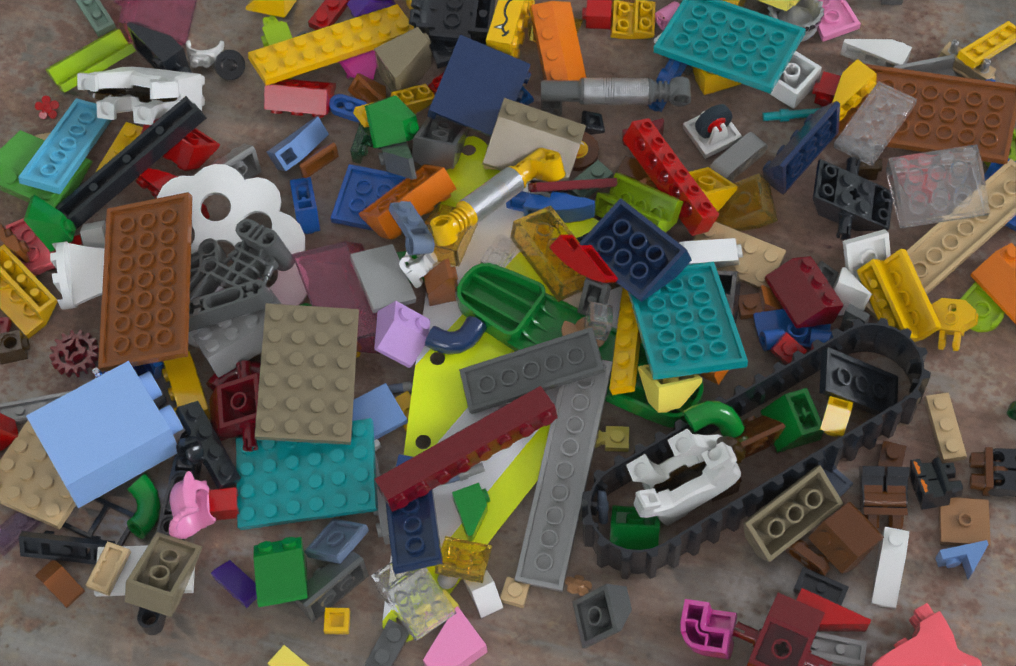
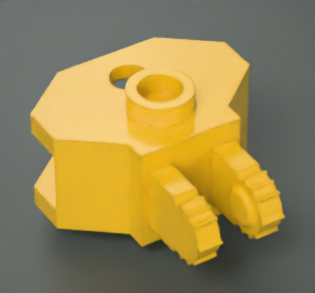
M941 298L931 304L942 327L939 329L938 349L944 350L947 335H954L952 348L953 351H959L961 336H964L965 331L978 324L979 315L966 300Z

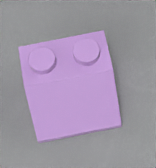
M394 301L377 313L374 350L408 368L412 367L425 346L430 328V319Z

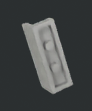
M954 55L893 66V68L956 76L952 68L955 61Z

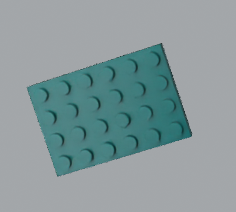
M683 0L654 45L653 52L771 94L805 36L806 29L723 0Z
M714 262L687 265L675 279L642 302L628 292L653 380L745 368L748 366V359Z
M371 418L352 421L351 445L257 440L258 449L255 451L253 447L252 452H246L243 450V438H236V470L241 477L237 483V507L239 509L237 525L240 530L378 511L377 484L375 482L374 424Z

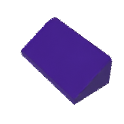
M231 560L211 572L212 577L246 609L257 599L256 583Z

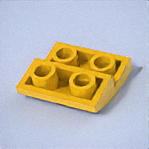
M614 0L612 3L610 37L618 39L653 38L655 35L656 2L635 0L634 3Z

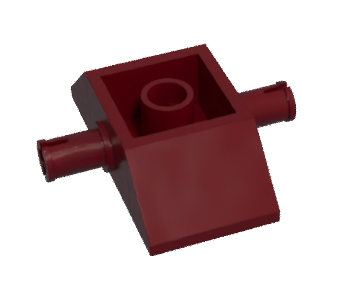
M243 360L241 365L240 362L236 363L238 379L217 385L209 399L211 425L220 441L242 435L243 450L252 452L253 447L255 451L258 449L257 440L255 439L260 373L251 375V362Z
M777 593L762 629L757 630L738 621L735 627L745 631V633L734 629L732 634L733 637L753 644L752 647L754 649L747 666H831L833 663L812 654L810 650L825 612L781 593ZM782 642H786V648L789 649V653H783L782 656L777 655L776 644L781 645Z

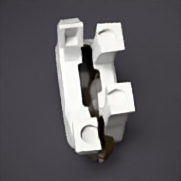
M120 67L108 71L77 73L78 90H87L94 99L100 100L96 102L97 118L115 120L117 113L133 111L134 123L152 125L154 120L162 117L185 96L192 103H195L201 111L202 106L205 105V97L202 95L205 77L198 73L144 67Z
M685 429L668 439L674 456L658 465L651 462L646 454L628 463L626 466L633 482H642L645 489L636 492L633 503L639 516L643 518L658 516L663 524L669 526L735 484L741 477L738 464L742 463L746 454V450L742 448L740 443H737L738 440L734 437L718 434H692L688 429Z

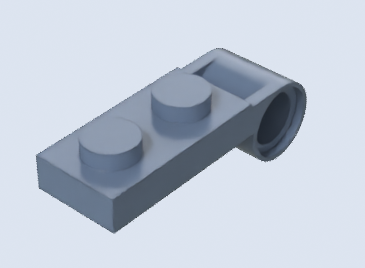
M410 201L390 203L389 212L406 236L405 247L409 255L433 253L435 247L434 238Z

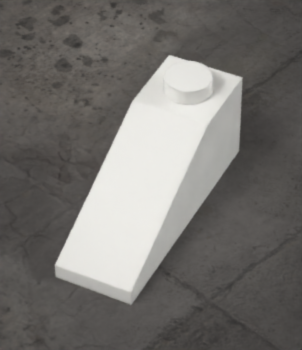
M845 39L840 55L855 61L858 59L864 64L893 68V66L907 63L912 47L893 39Z
M884 527L882 532L884 538L879 542L871 605L895 610L906 559L909 531Z

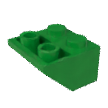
M807 388L784 394L760 411L761 416L770 417L785 425V429L773 444L777 453L813 443L822 438L824 432L820 430L822 421Z

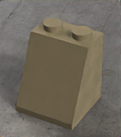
M419 27L374 48L378 74L391 93L414 87L431 67L430 57H432V53L429 48L431 42L428 35L422 33Z

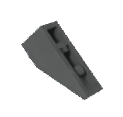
M407 142L381 147L382 152L378 153L381 166L385 165L387 172L409 179H417L413 158Z

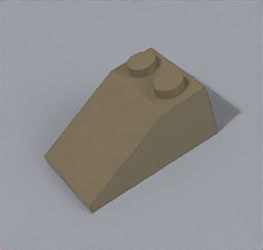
M156 532L126 580L125 602L172 617L183 597L202 551V546Z

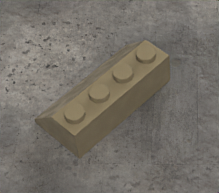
M817 465L743 522L745 538L758 557L768 562L772 561L844 505L821 465Z

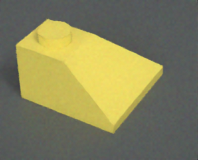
M649 364L638 366V372L648 403L658 413H667L681 408L702 383V377L698 374L653 380Z

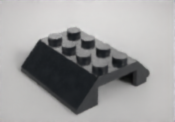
M412 0L411 7L414 9L410 10L409 24L414 26V28L419 27L421 32L426 33L429 39L457 42L459 36L462 35L477 41L487 37L494 15L496 0Z

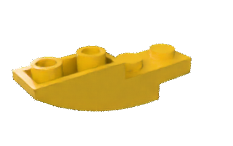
M426 84L391 93V96L396 95L414 114L428 107L435 96ZM369 104L357 106L353 112L364 128L369 127L365 106Z

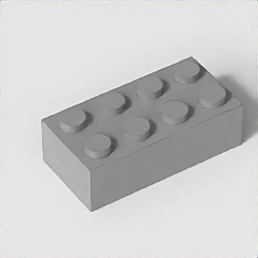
M270 289L274 296L272 304H282ZM265 309L210 325L192 336L218 378L236 368L237 362H240L241 365V361H248L262 352Z

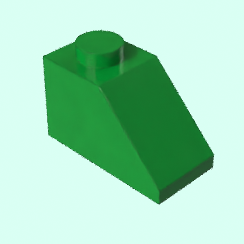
M479 483L452 492V499L468 542L474 540L488 511L487 503L490 502L486 488L481 489Z

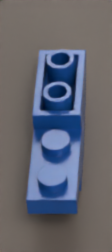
M521 191L506 202V208L524 212V220L553 223V220L554 223H558L560 220V223H569L590 219L595 216L594 200L569 195L564 192L552 191L549 198L541 194L536 195Z

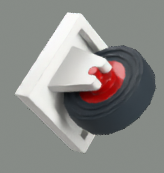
M724 104L712 106L703 111L701 115L683 123L684 131L705 159L731 147L742 138L740 132L731 122L733 118L732 112Z

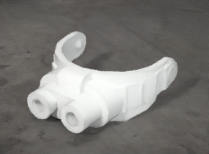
M187 40L186 50L190 65L193 68L198 66L210 67L214 63L216 56L224 50V41H220L216 47L209 50H195L191 48L190 40Z

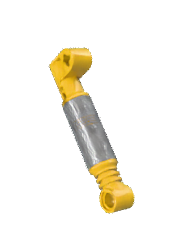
M538 148L516 165L506 167L456 204V208L447 215L433 218L430 225L436 244L447 246L454 243L458 238V233L468 226L478 224L523 191L526 184L533 178L547 182H555L565 176V170L560 153L545 148Z

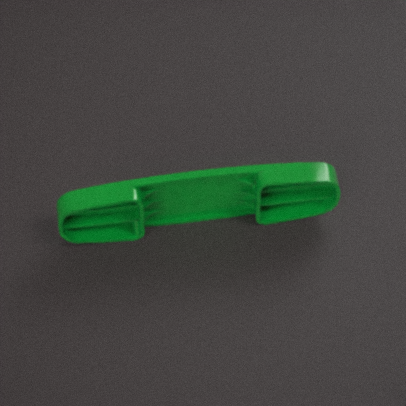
M480 263L473 266L466 272L457 286L458 307L465 317L472 316L481 320L487 327L485 332L514 351L562 337L561 330L564 321L575 325L578 320L586 316L578 313V308L547 294L544 285L540 282L491 263ZM590 317L595 330H606L608 332L605 343L599 348L601 359L613 362L617 329L600 319L596 320ZM640 343L638 366L648 364L643 343ZM637 369L635 391L612 395L609 390V382L605 401L649 421L674 428L675 422L679 419L687 423L683 415L684 410L702 402L703 382L681 408L667 413H658L648 403Z

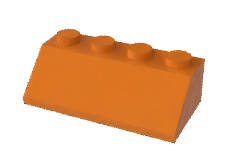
M549 1L531 5L529 12L544 80H580L581 78H586L571 2Z
M424 164L415 171L417 179H404L361 211L359 216L381 238L391 240L401 235L402 230L389 212L390 203L410 201L420 216L430 213L435 209L434 206L449 199L451 193L456 190L444 167Z
M1010 243L995 251L970 276L1016 324V247Z

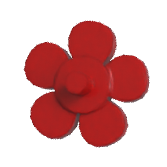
M43 96L42 102L35 103V109L42 110L38 114L41 119H46L48 116L51 119L57 117L58 113L53 109L59 108L58 101H51L50 96Z

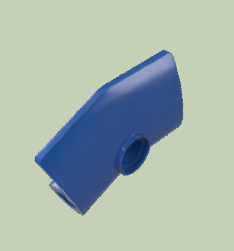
M784 309L758 312L753 315L756 332L764 351L771 350L786 332L804 348L811 349L812 342L817 339L823 343L830 339L831 324L796 328Z

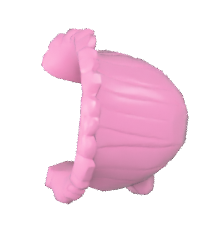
M190 471L186 472L182 481L174 484L170 493V507L173 519L169 524V535L178 539H187L196 534L197 531L214 524L216 518L209 512V487L207 486V481L195 480Z

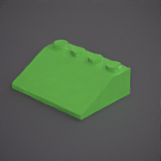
M20 130L0 149V190L28 203L31 196L35 194L55 208L79 187L92 161L87 158L84 159L61 194L20 184L19 175L45 141Z

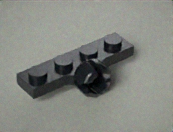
M199 401L179 406L175 412L188 434V437L181 438L176 445L178 457L187 455L186 458L180 459L181 463L188 466L203 463L218 490L238 483L241 477Z

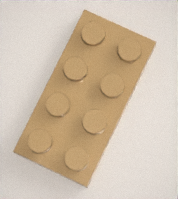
M714 222L709 232L695 235L693 241L735 238L737 245L741 244L743 257L739 258L740 265L716 269L717 271H737L740 281L759 289L760 285L769 287L764 279L765 276L780 267L786 254L785 249L717 222Z

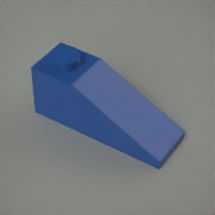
M311 177L290 180L296 221L300 224L303 233L312 234L320 231Z

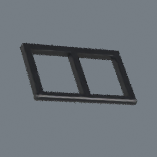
M98 497L94 501L104 505L88 532L66 522L62 527L85 538H90L110 508L130 518L135 513ZM128 526L116 545H124L131 533Z

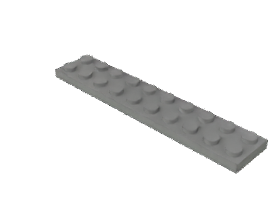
M602 360L604 373L559 387L555 403L558 418L550 424L515 576L516 582L563 592L582 508V494L586 490L610 382L612 361Z

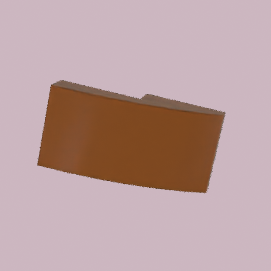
M0 222V240L18 259L25 263L30 262L27 254L30 249L24 240L20 241L10 228L6 229Z

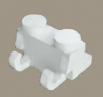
M406 252L405 256L400 260V268L415 288L422 285L423 279L421 277H424V275L432 270L433 264L438 261L434 252L417 255L418 258L413 259Z

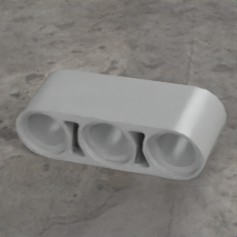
M749 132L713 161L709 168L732 182L763 156L768 145L753 132Z

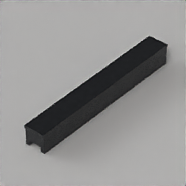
M185 96L55 208L62 212L67 219H70L77 230L207 119V117L195 103H192Z

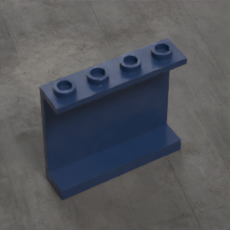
M460 35L427 116L435 119L436 115H439L491 137L503 99L507 98L520 103L524 91L521 90L523 83H528L532 72L528 71L531 64Z

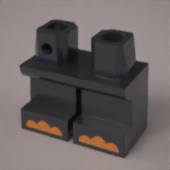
M939 457L934 458L929 463H922L920 459L910 461L909 479L921 510L950 505L951 498L962 496L963 485L961 480H948L956 476V468L953 462L941 463Z

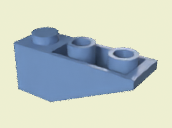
M316 116L266 153L277 170L287 171L304 159L329 133L319 117Z

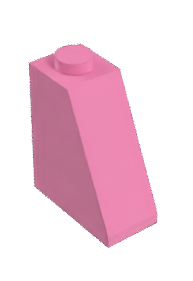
M456 607L424 657V666H469L487 653V646L459 607Z

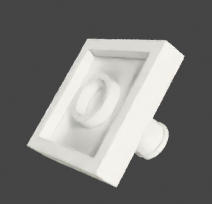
M885 229L843 241L845 267L859 281L861 280L856 270L872 259L885 260L891 256L889 233Z

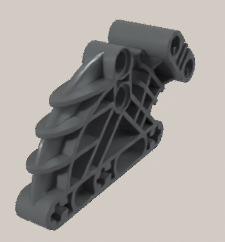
M251 219L241 220L237 224L235 231L242 242H238L235 245V250L229 253L227 258L216 240L208 238L200 243L198 251L191 254L189 332L265 309L266 303L272 304L274 296L266 286L268 279L271 278L273 271H287L295 263L294 256L274 230L268 227L265 228L262 224L260 226L259 223ZM232 260L234 263L230 268L227 266V263ZM219 286L225 288L223 290L215 292Z

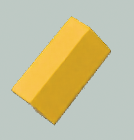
M3 244L0 247V310L7 317H10L12 323L29 339L47 325L58 301Z
M899 249L885 260L872 259L856 270L862 285L872 294L869 300L878 321L880 318H885L889 326L895 327L900 331L906 328L912 331L910 338L914 342L923 340L942 328L906 249Z

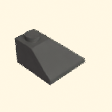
M605 584L572 601L582 648H588L622 630L632 611L627 586Z

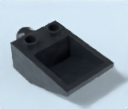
M131 22L126 24L135 49L154 69L192 73L183 47L172 36Z

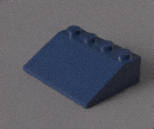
M838 101L819 108L814 114H810L806 118L804 126L800 130L797 129L793 132L786 146L782 145L776 153L777 156L764 165L762 169L763 181L783 195L839 133L840 103Z
M621 198L580 242V245H592L617 276L618 280L616 282L640 302L675 279L692 261L685 247Z

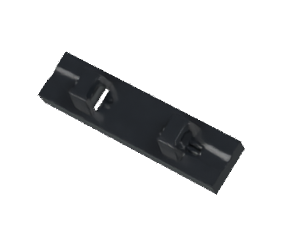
M48 530L44 533L22 531L19 535L20 556L96 565L98 547H105L108 540H100L101 536L93 535L90 538L54 535L55 531Z

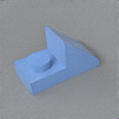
M985 540L939 550L935 558L938 567L954 568L962 562L965 574L969 580L989 544Z

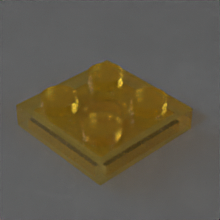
M445 536L441 547L443 564L435 566V574L483 583L491 556L492 545Z

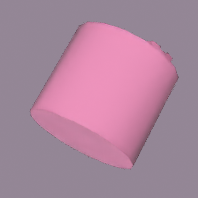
M673 1L655 13L656 22L662 31H664L680 6L678 2Z

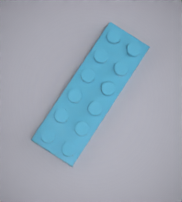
M76 98L19 175V183L61 194L112 120L97 118L96 103Z

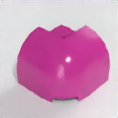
M685 599L680 628L686 645L693 652L703 656L726 660L731 658L734 647V637L732 634L737 622V613L713 610L709 602Z

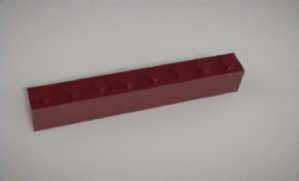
M539 386L375 478L377 487L392 512L404 508L414 499L425 496L430 490L439 485L446 484L458 474L469 471L471 467L481 461L490 459L492 455L511 447L518 440L529 437L534 431L543 426L550 425L558 418L555 405L543 388Z

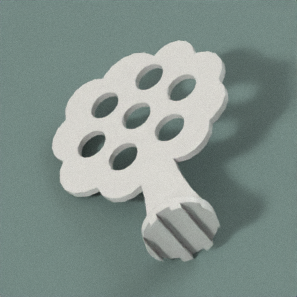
M213 164L204 167L194 176L173 178L161 188L157 198L186 192L193 196L192 228L195 231V239L191 244V254L198 251L200 243L208 238H212L216 242H228L235 248L238 242H242L235 231L237 224L254 213L267 215L271 219L272 230L279 235L295 259L291 269L287 271L277 270L278 278L268 289H271L284 305H300L305 301L309 292V279L305 269L299 264L305 252V235L300 224L292 216L280 212L282 202L280 192L275 184L267 179L258 177L244 180L236 169L224 164ZM214 194L222 195L230 201L231 210L227 217L220 221H210L202 215L201 205L208 196ZM67 241L52 243L56 252L50 253V261L57 269V273L52 274L53 284L63 297V299L57 300L62 310L77 308L78 305L102 295L105 248L81 246L68 243ZM219 286L215 292L223 290L225 288ZM201 329L189 332L188 344L199 348L192 336Z

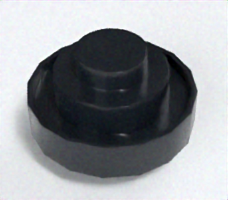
M224 50L216 56L214 69L221 78L235 80L244 73L245 60L235 50Z

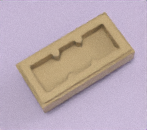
M107 541L86 583V587L110 596L131 554L130 549Z

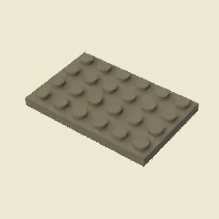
M266 303L255 428L256 440L351 445L359 309Z

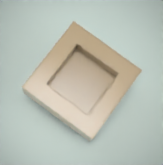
M507 577L500 597L501 602L524 608L530 584L516 582L514 578Z

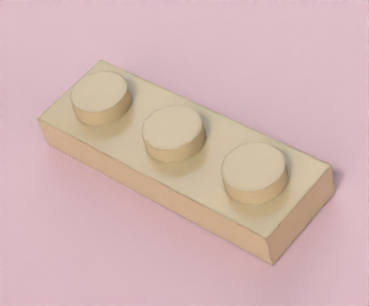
M949 392L927 395L924 401L941 462L965 460L967 454Z

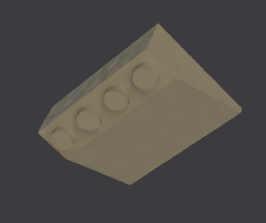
M504 98L482 165L502 171L508 166L516 165L538 148H545L560 153L565 176L558 181H568L586 125ZM536 178L531 180L536 183L547 182Z

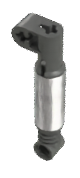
M603 77L581 78L580 80H541V110L557 116L562 114V102H579L584 105H651L653 102H656V99H658V102L664 99V102L669 100L672 105L679 107L686 106L691 102V83L686 77H675L669 81V84H667V81H664V84H662V81L657 83L651 78L622 77L612 78V81L611 78H607L606 81V78Z

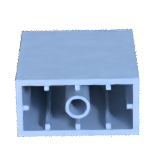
M129 361L26 415L78 508L177 454V443L173 435L183 430L180 420L171 405L158 410L153 400L162 396V393L155 379L149 371L138 376Z

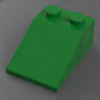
M286 537L280 541H264L254 545L253 560L258 608L308 598L307 559L302 537Z

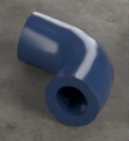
M468 316L461 328L456 331L449 332L433 326L427 335L425 346L444 354H460L473 348L481 339L487 327L481 320L472 316Z

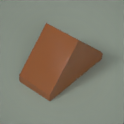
M51 560L35 575L66 608L85 592L64 567L55 560Z

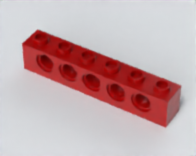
M647 118L632 121L622 139L659 191L683 201L678 218L691 236L709 232L719 216L718 211L651 120Z

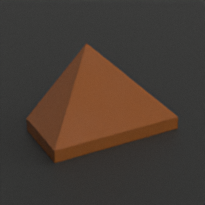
M357 73L348 88V91L356 99L365 101L367 104L386 98V86L360 73Z
M334 142L313 149L302 159L299 165L302 178L310 177L339 157L337 146Z

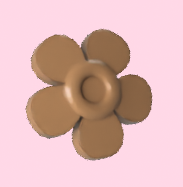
M575 575L574 578L569 576L565 579V584L568 585L567 591L571 594L576 593L584 596L588 594V590L592 589L591 582L584 581V577L581 575Z

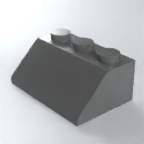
M351 551L341 564L330 562L325 567H319L313 573V577L307 581L308 598L294 602L312 623L325 613V608L334 606L369 576L364 559L354 551Z

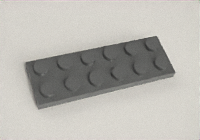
M592 327L459 369L468 409L471 414L512 402L539 386L544 391L605 372Z

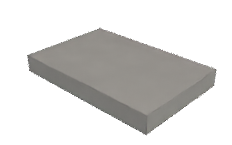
M393 244L350 254L351 263L372 313H377L394 301L403 305L416 303L417 298L407 276L400 268V259Z

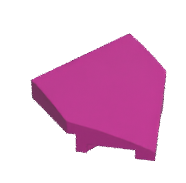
M374 50L337 62L341 64L347 73V79L350 77L355 78L357 73L372 80L374 79L377 67Z

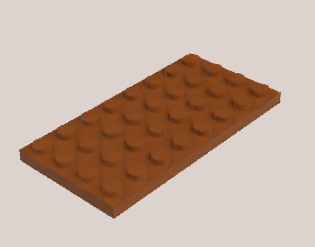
M865 64L877 73V86L872 93H867L855 108L852 107L847 111L845 117L839 121V133L834 137V139L1007 164L1016 122V85Z
M189 192L107 208L98 369L102 372L110 371L127 361L134 367L188 357L193 196Z

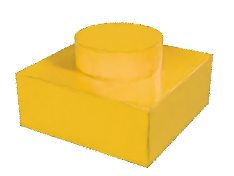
M325 608L324 634H349L350 608Z

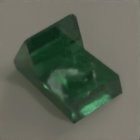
M359 123L350 152L352 161L361 164L363 156H367L368 149L373 147L369 127L364 128Z

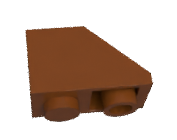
M449 258L444 259L424 275L429 306L456 301L455 292H457L458 277L456 267H451Z

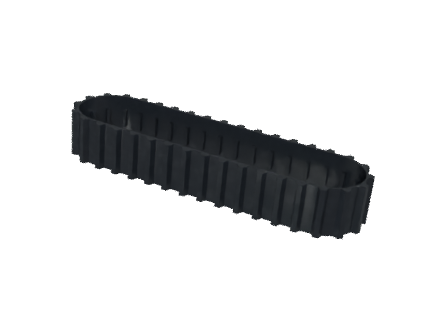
M880 318L878 323L866 324L860 319L853 320L852 327L844 332L837 328L832 330L830 339L827 342L823 343L818 339L813 341L808 353L794 352L791 363L783 365L777 362L773 365L772 374L764 377L758 373L754 376L753 384L748 388L738 385L734 387V393L731 398L725 400L719 396L714 401H720L731 406L738 416L741 417L820 371L821 350L827 347L846 355L858 352H872L886 356L904 370L910 381L909 393L911 394L906 395L902 401L887 408L872 419L870 418L862 425L850 430L847 434L830 442L825 447L810 454L805 459L790 466L785 471L770 478L735 501L728 503V505L715 513L708 515V517L695 525L688 527V529L675 537L668 539L665 543L644 550L625 549L613 544L599 532L598 522L594 523L592 516H597L598 490L606 491L608 496L610 493L631 482L632 478L626 465L643 454H646L651 462L658 465L673 457L674 454L668 439L685 429H688L692 434L711 435L719 430L716 425H707L694 432L688 423L679 419L675 422L674 431L667 435L660 431L655 433L652 444L645 447L638 443L634 446V454L625 459L618 455L614 457V466L607 471L597 469L594 472V484L591 491H585L582 494L584 546L593 547L597 554V565L600 568L609 565L613 569L620 571L622 579H628L631 574L645 573L651 579L656 577V570L666 564L672 568L677 567L681 555L686 552L693 556L697 555L701 543L706 540L713 544L717 543L720 532L726 528L735 532L739 529L741 519L746 516L750 518L761 507L768 504L817 465H821L823 470L825 469L832 473L833 470L837 469L839 460L842 458L851 462L856 458L858 449L862 446L871 450L875 447L879 436L883 435L889 439L894 435L899 423L908 425L912 421L916 408L922 400L931 376V372L924 369V362L928 354L926 348L917 347L916 343L910 338L912 333L910 329L906 328L900 331L895 327L889 326L885 318Z

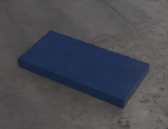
M433 489L425 496L418 497L409 502L404 508L393 512L386 503L394 574L443 564Z

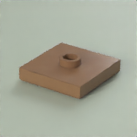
M951 498L950 505L939 507L940 545L961 546L987 540L989 544L987 548H989L991 545L989 500Z

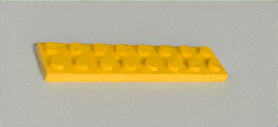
M396 4L248 52V59L267 86L372 51L374 48L414 29V26L409 24V19L399 5Z

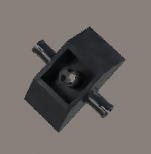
M855 157L848 158L846 160V170L822 159L818 160L812 199L819 216L838 223L836 233L838 239H850L851 229L854 231L889 230L894 191L858 176L861 164L860 159Z

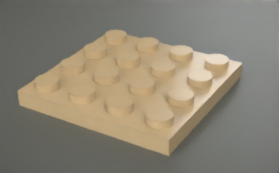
M28 420L19 432L18 437L14 439L0 459V504L60 530L76 504Z

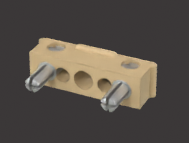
M953 40L952 43L949 41L938 56L954 55L953 71L964 78L979 80L995 79L996 69L990 66L991 60L988 61L986 58L982 64L972 69L957 58V54L961 50L958 47L959 41Z

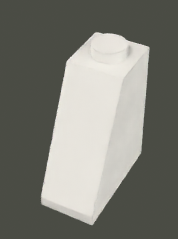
M735 238L679 242L688 250L692 259L688 265L714 262L716 268L740 265L739 258L743 257L741 244L737 245Z

